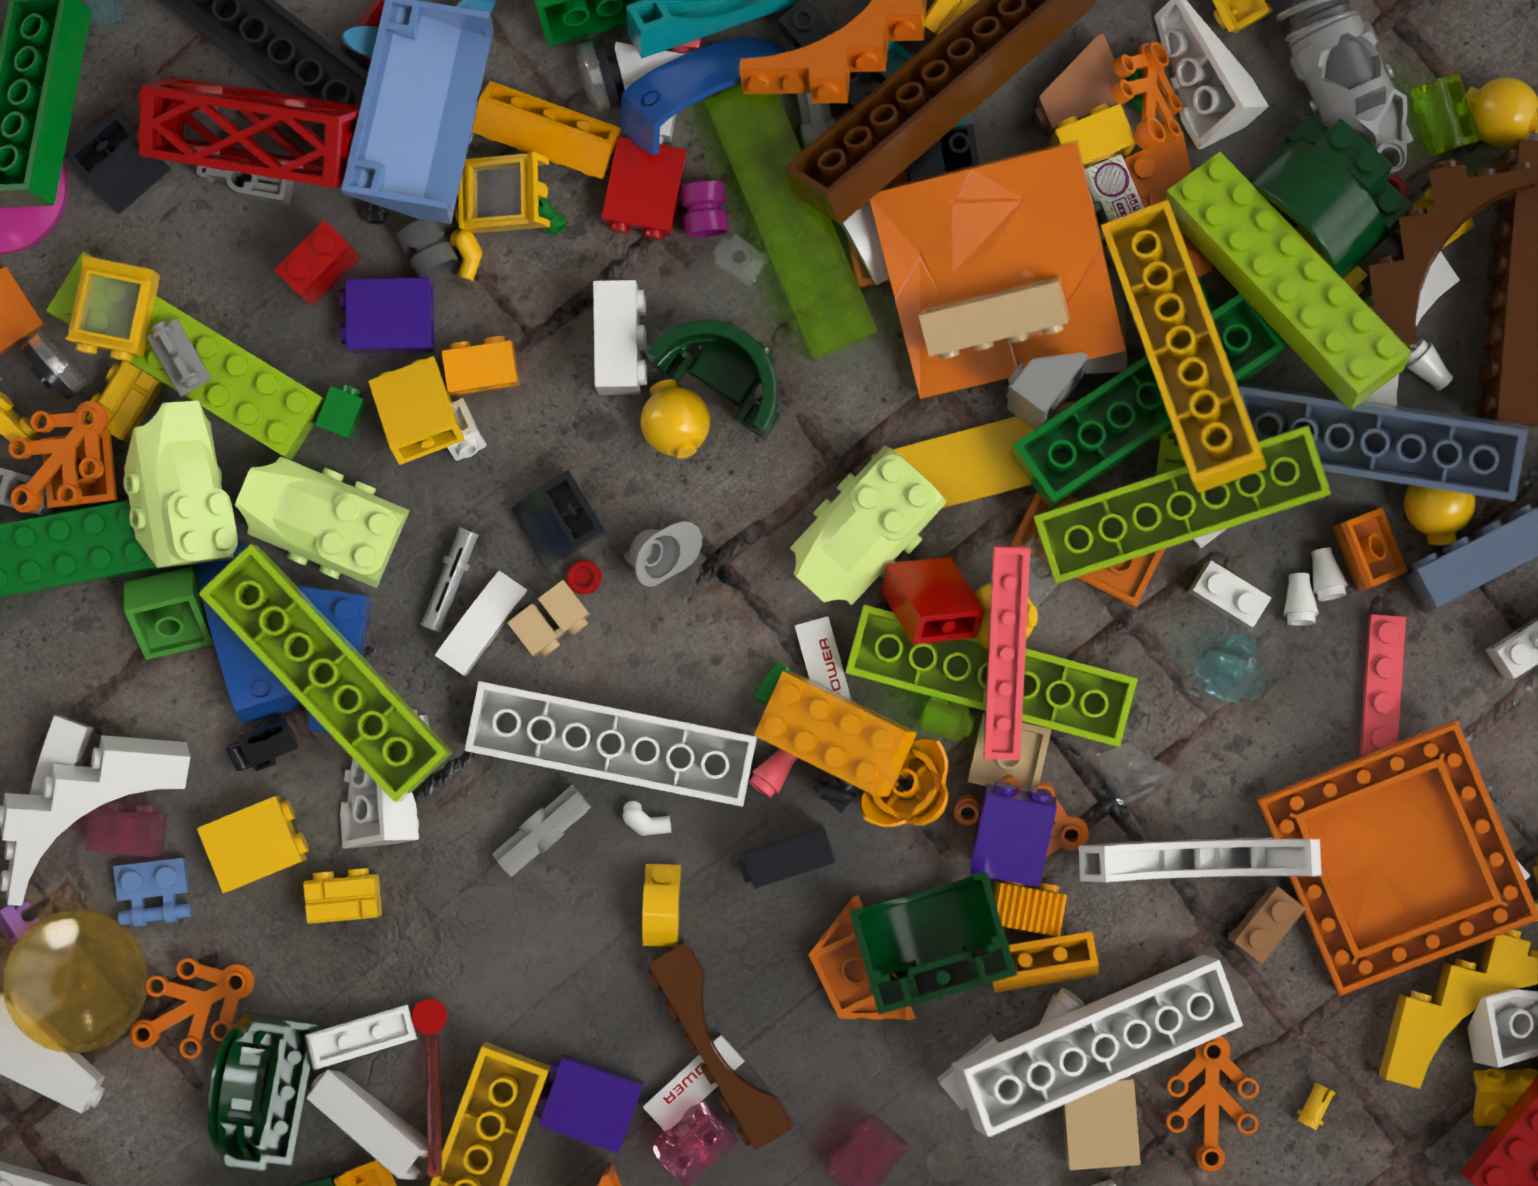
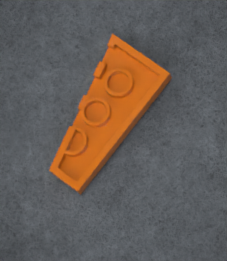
M1181 131L1179 137L1171 142L1164 141L1152 149H1143L1124 159L1144 208L1164 201L1167 190L1191 173L1183 131ZM1180 230L1196 277H1202L1213 270L1211 262Z

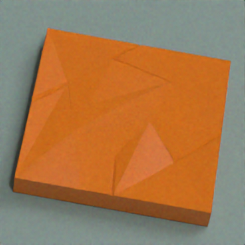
M1078 140L886 187L870 199L920 399L1008 379L1020 364L1026 367L1032 359L1083 352L1089 356V360L1126 351L1127 344ZM1060 276L1070 316L1068 324H1063V330L1045 335L1042 333V330L1028 333L1029 338L1013 343H1008L1007 338L993 341V347L981 351H973V347L960 349L959 355L948 359H939L938 355L929 357L919 320L921 310Z
M1457 719L1440 724L1257 797L1258 804L1273 838L1320 839L1321 875L1289 876L1300 904L1306 908L1304 911L1339 996L1538 921L1537 907Z

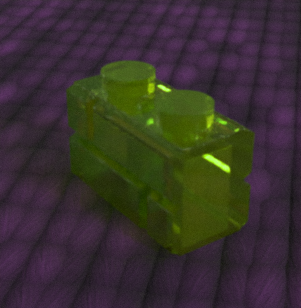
M1459 73L1433 80L1410 90L1412 110L1419 118L1423 131L1422 142L1428 149L1430 157L1480 141Z
M928 697L924 702L917 727L921 732L939 735V737L952 741H959L963 736H970L975 717L969 715L970 711L966 706L948 703V701L935 697Z

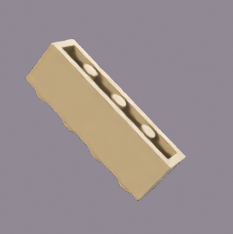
M1060 276L923 309L919 314L929 357L938 355L939 359L955 357L960 354V349L973 347V351L985 350L994 346L993 341L1007 338L1008 343L1022 341L1029 338L1028 333L1042 330L1044 335L1059 332L1064 329L1063 324H1068L1070 318Z

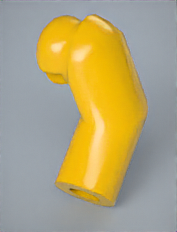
M463 229L454 230L450 236V243L458 249L463 257L457 276L473 281L482 258V249L471 231Z

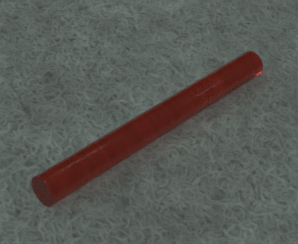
M428 1035L425 1037L428 1177H441L440 1037L438 1035Z

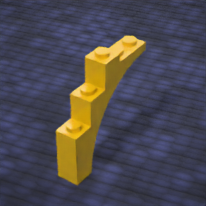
M1512 930L1485 940L1478 971H1476L1477 964L1456 958L1454 965L1443 962L1433 1003L1431 1002L1432 996L1411 990L1410 996L1399 994L1378 1076L1388 1081L1420 1089L1429 1063L1441 1043L1464 1017L1477 1008L1481 997L1509 989H1519L1538 984V951L1531 949L1530 956L1528 955L1531 942L1520 939L1522 932Z

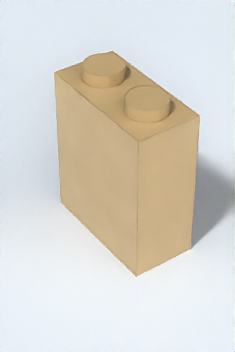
M1127 1076L1062 1105L1066 1165L1069 1170L1141 1165L1134 1079L1131 1076Z

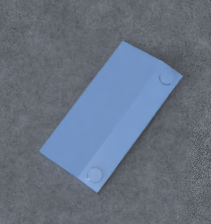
M385 0L341 189L343 194L414 218L447 224L452 223L494 32L490 12L420 0Z

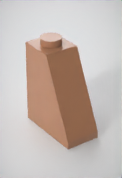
M1104 33L1097 35L1039 96L1036 102L1037 108L1034 109V115L1041 129L1046 127L1049 136L1058 129L1057 124L1067 118L1077 116L1078 120L1090 116V110L1099 105L1109 103L1113 107L1119 104L1112 96L1111 87L1123 79L1119 78L1114 72L1112 66L1114 58Z

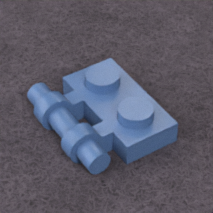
M186 857L113 866L117 901L131 900L132 903L131 910L118 912L120 925L133 924L134 927L146 926L147 922L164 920L165 923H174L178 921V918L191 917L190 903L177 904L176 894L190 892ZM163 896V906L146 908L145 898Z

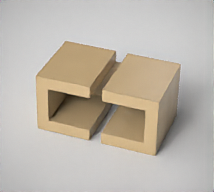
M564 580L538 598L559 626L557 630L553 629L533 603L507 622L534 657L541 653L545 658L560 646L557 640L567 632L574 636L589 624L585 618L591 615Z

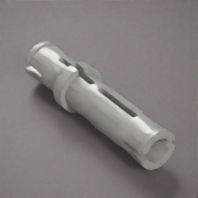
M461 527L457 529L458 532L448 556L444 555L442 562L445 564L432 593L424 618L420 625L437 632L442 631L441 628L454 600L464 571L468 572L470 565L467 563L475 542L479 537L478 534ZM462 548L463 550H462V553H461V555H460L459 561H458V563H457V565H456V568H455V571H454V573H453V576L450 577V574H451L452 569H453V566H454V564H455V562H456V559H457V556H458V554H459V551H460V549ZM447 582H449V586H448L447 591H446V593H445V596H444V599H443L442 604H441V606H440V609H439V611H437V607H438V605H439V602H440V599H441L442 594H443V592H444V589H445V587H446V584H447Z

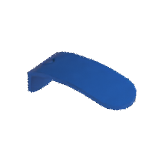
M740 37L691 51L653 69L632 83L622 93L620 124L630 139L641 150L651 155L658 154L660 127L668 119L689 105L722 89L741 83L739 72L740 59L767 57L787 51L774 42L756 37Z
M238 541L237 548L233 553L234 559L248 547L247 544ZM234 559L198 563L197 580L200 591ZM202 598L226 687L234 711L240 721L245 723L269 718L303 705Z

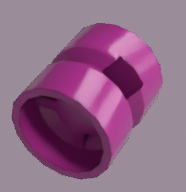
M715 180L698 181L680 186L682 206L688 209V212L683 215L685 237H713L729 232L727 211L721 209L726 203L724 182Z

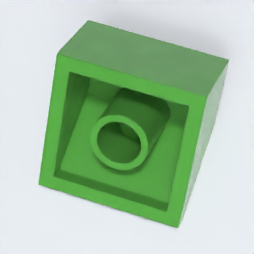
M193 567L124 582V612L145 660L214 644L203 600L198 594L200 588Z

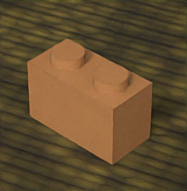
M1271 884L1233 931L1228 940L1254 961L1263 964L1306 908L1281 888Z

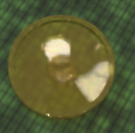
M71 910L59 912L32 925L13 945L5 962L2 978V992L6 1009L17 1028L31 1041L46 1049L61 1053L93 1051L117 1040L138 1018L147 995V964L135 938L115 920L91 911Z

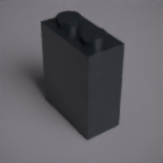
M822 826L744 851V860L739 861V866L744 882L752 881L753 888L756 889L836 862L826 830Z

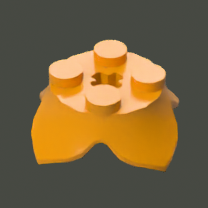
M928 737L914 740L889 797H876L866 791L861 795L860 810L865 821L881 827H896L904 824L924 826L937 820L942 815L948 802V790L946 788L948 759L945 749L939 740ZM905 779L908 782L914 780L912 783L913 787L909 791L901 792L904 789L901 783Z

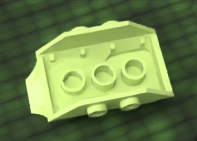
M199 400L163 403L156 415L146 425L134 427L124 467L123 485L129 496L131 507L129 521L135 531L136 540L157 568L234 559L233 553L238 545L233 507L230 497L222 490V472L217 464L211 423L206 418Z
M886 445L856 477L850 473L839 484L837 489L841 493L833 502L826 499L814 511L813 514L817 519L790 547L796 557L794 575L824 603L832 600H846L850 605H853L879 576L884 578L887 563H897L894 560L903 550L910 554L923 540L918 534L947 503L944 497L928 480Z
M281 456L275 463L250 468L235 503V506L242 513L248 524L247 534L289 551L286 558L306 566L308 560L320 564L319 572L338 579L340 573L375 588L378 587L410 510L374 496L376 489L359 481L356 482L354 487L343 483L344 475L328 468H324L323 472L319 473Z

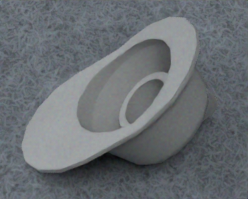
M687 521L671 524L661 530L647 529L640 532L634 538L630 549L624 554V558L635 569L638 581L644 586L653 587L692 565L702 547V534L696 525Z

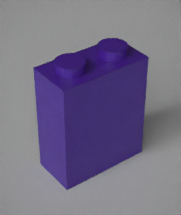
M430 278L345 279L346 289H340L341 310H346V324H341L340 338L341 344L346 345V349L351 354L435 352L434 283Z
M998 781L994 785L986 783L969 862L970 874L986 872L989 878L1040 887L1057 809L1056 797L1050 796L1051 793L1043 789L1032 788L1028 792L1018 790L1013 784Z
M566 1054L562 1057L561 1062L554 1060L547 1081L553 1082L549 1096L542 1094L536 1110V1114L542 1116L539 1126L619 1154L644 1082Z

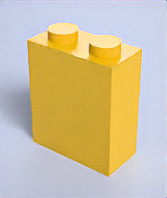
M434 356L416 360L411 365L395 371L385 372L379 377L368 381L389 447L399 465L465 441L454 405L447 391L443 373Z
M281 795L273 796L197 828L223 894L307 860L305 853L309 851L302 832L296 833L292 820L296 817L288 799L283 801Z

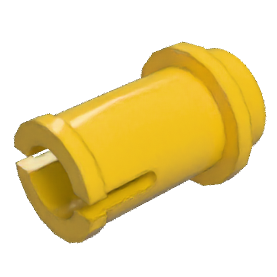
M1314 1082V1087L1302 1111L1299 1109L1297 1111L1300 1114L1297 1121L1317 1130L1319 1125L1323 1126L1324 1124L1321 1120L1335 1092Z

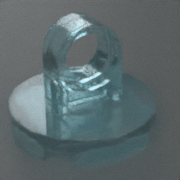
M1241 633L1231 635L1224 646H1212L1204 649L1194 667L1196 679L1198 680L1201 677L1206 683L1204 689L1208 693L1232 703H1240L1242 698L1251 697L1250 701L1255 700L1262 692L1266 673L1261 664L1254 658L1257 652L1256 642L1250 636ZM1233 646H1242L1249 654L1240 649L1233 648Z

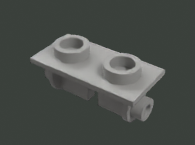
M177 318L167 324L163 321L152 327L153 332L146 337L181 397L212 380Z

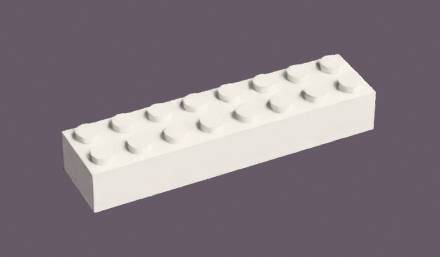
M479 681L465 751L743 807L757 737Z
M1201 955L955 1061L951 1065L975 1130L990 1137L1243 1026L1220 960L1207 955Z

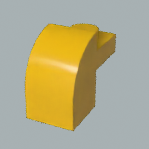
M646 864L642 912L643 946L678 947L681 865Z

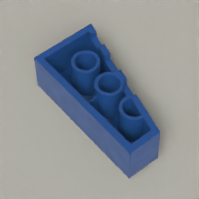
M297 586L363 656L372 597ZM308 711L310 731L329 733Z

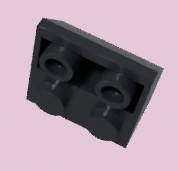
M116 109L64 156L90 186L120 215L165 176L171 168L164 160L139 156V145L136 141L137 129Z
M973 124L953 127L906 168L908 182L980 164Z
M569 470L537 488L511 508L547 569L607 533Z

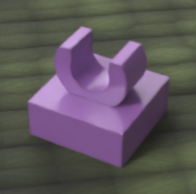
M29 902L23 903L22 906H18L16 909L13 905H9L0 910V929L12 947L23 942L31 934L30 931L36 928L41 921L39 917L31 922H26L22 919V912L31 906Z

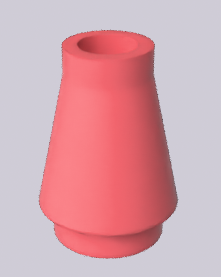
M779 748L751 772L753 776L748 781L749 784L760 794L771 799L774 794H779L793 764L798 758Z

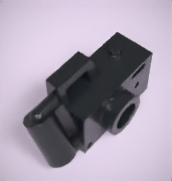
M282 718L270 724L262 723L256 725L252 731L240 735V740L231 743L226 748V751L236 771H243L254 767L256 772L275 765L276 757L298 749V744L294 731L286 719Z
M836 776L828 783L826 781L824 783L816 781L812 786L821 795V799L828 801L840 813L844 811L856 796L855 790L857 787Z

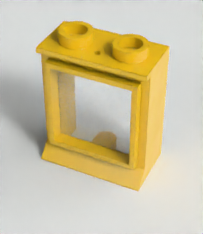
M532 151L527 154L466 159L458 192V204L455 209L459 228L471 231L472 233H486L550 227V220L540 217L538 209V199L547 198L548 196L547 185L538 181V166L549 165V158Z
M82 255V271L69 332L65 340L76 344L75 350L83 353L96 355L97 349L111 351V358L131 362L132 356L143 358L147 341L146 336L149 332L161 275L152 269Z

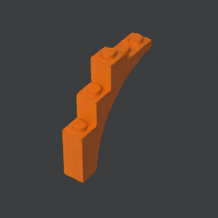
M872 0L863 12L847 25L820 41L797 50L772 56L740 59L739 72L743 94L811 93L812 104L848 103L851 72H886L889 41L924 40L927 0Z

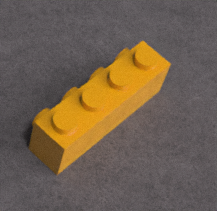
M492 81L488 83L479 98L472 133L481 135L487 140L509 145L523 153L537 152L548 157L549 161L554 164L564 165L581 171L587 176H595L600 179L604 178L613 162L617 137L621 131V128Z

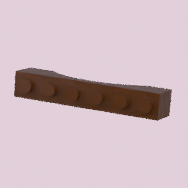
M684 942L649 963L648 965L652 971L648 973V977L657 992L663 989L670 1002L665 1004L670 1016L675 1023L681 1020L687 1031L683 1035L686 1044L693 1054L697 1051L700 1053L705 1064L701 1065V1069L709 1083L713 1084L716 1082L723 1094L718 1097L720 1103L728 1115L735 1114L741 1125L736 1129L746 1147L752 1144L756 1151L793 1129L795 1126L777 1095L761 1090L743 1079L728 1065L716 1048L709 1032L704 1012L703 989L706 972L690 944Z

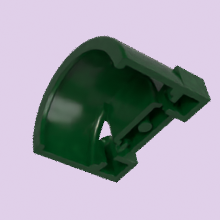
M1310 114L1286 136L1285 145L1247 179L1268 202L1286 213L1306 233L1321 257L1342 279L1400 226L1399 218L1406 217V211L1412 210L1414 206L1413 203L1388 182L1393 164L1341 118L1328 129L1315 116Z
M695 320L682 323L664 332L646 350L650 365L677 383L681 381L687 372L742 408L743 410L736 419L737 422L765 441L780 420L781 414L776 411L779 405H777V382L773 368L775 359L770 357L773 351L730 322ZM702 343L694 357L689 354L692 349L690 345ZM762 386L763 395L756 399L753 396L759 387Z
M986 872L976 873L967 878L923 892L874 905L862 906L850 911V917L878 1015L1018 975ZM987 947L986 952L977 957L975 950ZM905 970L907 972V978H895L892 975Z

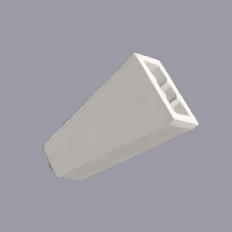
M8 990L0 993V1074L79 1113L85 1112L91 1106L95 1108L105 1088L101 1087L105 1076L14 993Z
M327 1070V1072L321 1073L311 1085L313 1090L307 1096V1099L398 1179L424 1180L440 1159L443 1150L342 1072Z

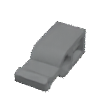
M197 166L196 174L207 183H214L215 181L227 183L242 198L289 206L294 181L252 175L251 182H245L243 187H238V179L245 178L246 173Z

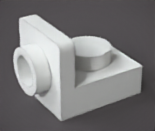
M463 398L453 402L465 441L447 447L456 461L471 457L487 446Z

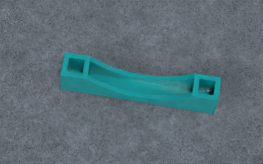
M642 0L626 6L628 35L642 59L794 6L800 0Z

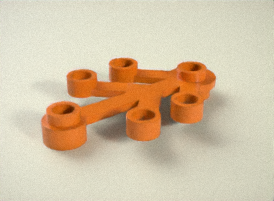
M1155 41L1142 44L1138 48V55L1129 57L1124 54L1112 63L1116 75L1123 79L1111 87L1113 98L1119 104H1124L1134 98V96L1143 94L1142 122L1137 125L1136 130L1133 132L1135 142L1142 149H1152L1164 141L1171 142L1181 135L1180 125L1173 118V115L1182 110V103L1175 94L1164 72L1165 67L1169 65V56L1165 48ZM1142 69L1144 71V78L1129 82L1124 80L1135 73L1136 70ZM1157 84L1159 85L1164 97L1162 96ZM1156 109L1163 121L1162 123L1155 118Z
M95 401L81 403L74 413L51 414L45 411H37L32 415L31 426L37 432L48 433L58 427H74L63 439L30 441L26 438H14L10 442L9 453L16 459H28L31 455L51 454L27 485L21 484L13 490L11 503L17 511L34 513L40 509L43 504L41 491L61 466L63 485L57 491L58 501L68 506H75L81 501L82 492L78 487L77 447L83 440L85 442L86 458L80 462V474L87 479H98L102 476L104 465L100 461L99 434L107 428L109 415L106 408ZM91 412L93 415V421L91 424L88 425L86 423L87 414ZM45 416L47 423L45 427L41 428L39 422L41 417ZM20 443H23L25 450L20 455L18 453V446ZM91 462L95 464L93 474L88 472V466ZM69 489L73 491V498L70 501L66 499V492ZM23 492L27 495V501L24 504L21 503Z
M1006 775L1001 778V782H1013L1017 786L1016 789L1021 790L1020 781L1016 776ZM1041 782L1035 786L1038 789L1049 790L1051 792L1050 796L1055 797L1054 787L1050 783ZM973 795L960 796L954 803L955 819L960 824L966 826L978 822L981 810L980 801ZM1057 798L1055 822L1053 823L1046 857L1060 848L1069 851L1077 850L1079 846L1085 845L1089 836L1088 827L1084 820L1077 816H1068ZM964 808H971L974 810V814L971 817H964L961 811ZM1067 830H1076L1078 834L1075 838L1068 839L1065 837Z
M194 958L181 960L177 965V973L182 979L189 980L198 977L218 984L207 991L168 981L163 975H155L149 978L146 983V990L149 995L153 997L166 995L187 1002L155 1020L145 1018L134 1023L130 1030V1039L133 1044L140 1048H148L157 1043L161 1032L194 1014L188 1037L180 1044V1053L187 1059L196 1058L203 1051L202 1038L212 1004L225 997L220 1020L216 1021L211 1027L212 1037L216 1041L221 1042L223 1037L218 1035L216 1031L217 1026L224 1024L229 1030L233 1026L239 999L247 997L254 989V975L245 965L234 964L228 966L225 970H220L199 964ZM190 962L193 964L194 972L192 975L184 973V963ZM233 976H238L242 980V986L239 989L231 986L230 980ZM155 979L163 983V990L161 992H156L152 988V983ZM140 1028H146L149 1031V1038L147 1040L139 1038L138 1031ZM188 1041H192L197 1045L195 1054L187 1052L186 1044Z
M1218 1036L1196 1046V1057L1177 1075L1170 1076L1166 1081L1167 1091L1174 1097H1182L1188 1091V1083L1205 1069L1204 1084L1177 1110H1172L1166 1115L1165 1124L1174 1133L1183 1132L1187 1128L1188 1119L1204 1105L1203 1143L1195 1151V1160L1203 1170L1208 1172L1219 1170L1225 1162L1224 1151L1218 1146L1219 1105L1236 1121L1237 1129L1243 1134H1253L1259 1126L1258 1119L1252 1113L1245 1112L1219 1084L1221 1069L1236 1084V1090L1243 1098L1252 1099L1259 1092L1257 1081L1246 1076L1229 1059L1230 1046L1223 1036ZM1211 1045H1217L1219 1048V1054L1214 1058L1207 1055V1049ZM1174 1080H1181L1183 1082L1181 1091L1173 1092L1171 1090V1084ZM1247 1081L1252 1082L1254 1086L1253 1091L1249 1094H1244L1242 1092V1085ZM1179 1115L1183 1119L1181 1126L1172 1127L1170 1124L1171 1118ZM1245 1117H1251L1253 1120V1125L1249 1129L1241 1127V1121ZM1209 1152L1217 1154V1160L1213 1164L1205 1162V1156Z

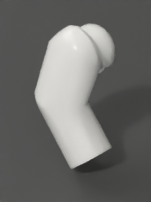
M629 801L624 805L622 818L625 824L639 835L672 833L670 815L650 818L642 811L639 802Z

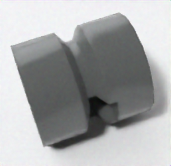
M419 219L407 225L396 234V238L404 253L412 255L409 263L417 278L435 276L447 270L458 261L450 242L442 240L445 232L440 222Z

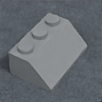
M1082 352L1032 359L1026 367L1020 364L1008 380L1010 384L1007 387L1009 391L1006 394V397H1008L1007 410L1034 430L1054 417L1082 381L1089 356Z

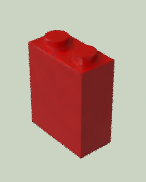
M617 137L601 217L603 224L609 225L608 230L628 234L629 229L642 231L643 237L653 240H663V236L672 237L680 197V186H682L687 161V150L659 144V153L651 155L641 150L630 138Z
M324 219L274 270L313 307L361 259V256Z
M951 557L887 563L880 591L913 645L975 638L978 636L985 609Z

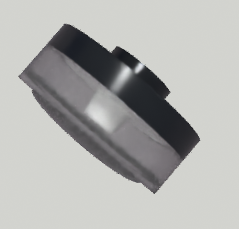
M602 38L576 45L577 65L581 82L595 114L620 107L621 104L616 89L617 85L622 84L615 57H607Z
M40 330L20 347L21 351L32 363L29 369L47 389L53 386L66 400L69 401L89 383L73 357L43 330Z

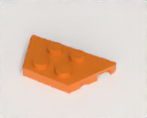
M856 894L808 953L839 1019H916L911 1006L878 1015L850 917L852 909L863 906L859 895Z

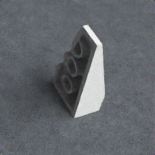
M1170 0L1154 15L1161 44L1165 48L1174 74V77L1170 78L1172 87L1178 90L1182 103V110L1179 112L1181 122L1197 149H1203L1245 128L1269 107L1252 77L1187 0Z
M352 758L351 770H345L344 781L349 783L347 802H341L340 810L342 848L390 845L419 840V820L413 793L411 792L401 802L395 803Z
M1509 989L1481 997L1467 1027L1473 1062L1499 1068L1538 1056V991Z

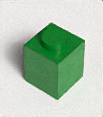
M342 384L340 389L330 386L315 425L320 429L353 441L368 404L367 401L360 398L362 391Z

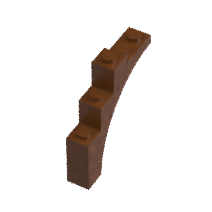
M1451 160L1437 163L1436 169L1429 170L1435 212L1428 213L1427 208L1406 211V217L1399 218L1404 260L1397 261V256L1377 258L1375 259V265H1369L1375 314L1409 349L1417 348L1416 316L1420 293L1429 269L1444 244L1467 220L1488 205L1513 193L1538 187V167H1533L1532 163H1520L1510 166L1511 171L1496 173V169L1493 168L1483 169L1474 172V177L1467 178L1466 164L1458 165V161Z

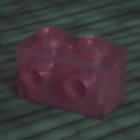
M108 802L89 812L85 851L154 858L163 856L167 814L157 813V806L136 805V811L122 809L123 803Z
M704 1100L701 1104L690 1107L684 1113L682 1121L675 1128L664 1131L658 1137L653 1150L658 1161L683 1186H690L728 1151L738 1139L732 1127Z
M868 1117L867 1120L862 1119L852 1130L851 1136L853 1139L846 1148L841 1147L830 1160L832 1166L826 1174L840 1186H880L909 1148L910 1144L879 1118Z

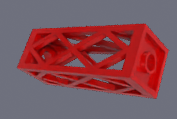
M172 76L141 85V91L137 98V105L140 110V126L137 129L136 141L139 145V156L337 188L343 185L361 106ZM213 106L239 110L254 125L240 130ZM198 110L203 111L231 136L221 140L196 119L192 113ZM258 113L268 114V115H273V116H271V117H269V118H267V119H264V118H263L261 115H259ZM299 120L323 123L326 126L325 142ZM184 122L209 143L183 139ZM284 122L287 123L317 150L306 154L275 127ZM265 132L292 156L269 153L251 138ZM242 144L247 149L238 148L234 146Z

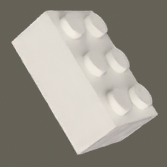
M636 280L593 281L595 388L599 395L641 394V385H647V364H645V360H640V351L647 350L645 325H640V316H646V295H644V290H639Z

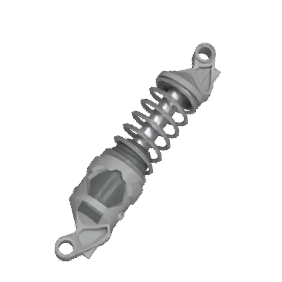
M1294 0L1287 10L1277 15L1276 20L1283 21L1287 19L1290 24V34L1285 39V41L1290 42L1288 47L1291 48L1290 52L1293 56L1289 63L1297 80L1305 82L1313 99L1309 102L1315 114L1319 113L1323 123L1334 125L1341 118L1360 136L1368 139L1369 144L1380 154L1387 157L1393 164L1390 176L1405 165L1407 144L1414 141L1406 124L1408 113L1407 96L1395 89L1391 81V77L1394 74L1389 64H1383L1376 49L1379 40L1371 23L1363 21L1359 12L1350 10L1348 6L1350 0Z

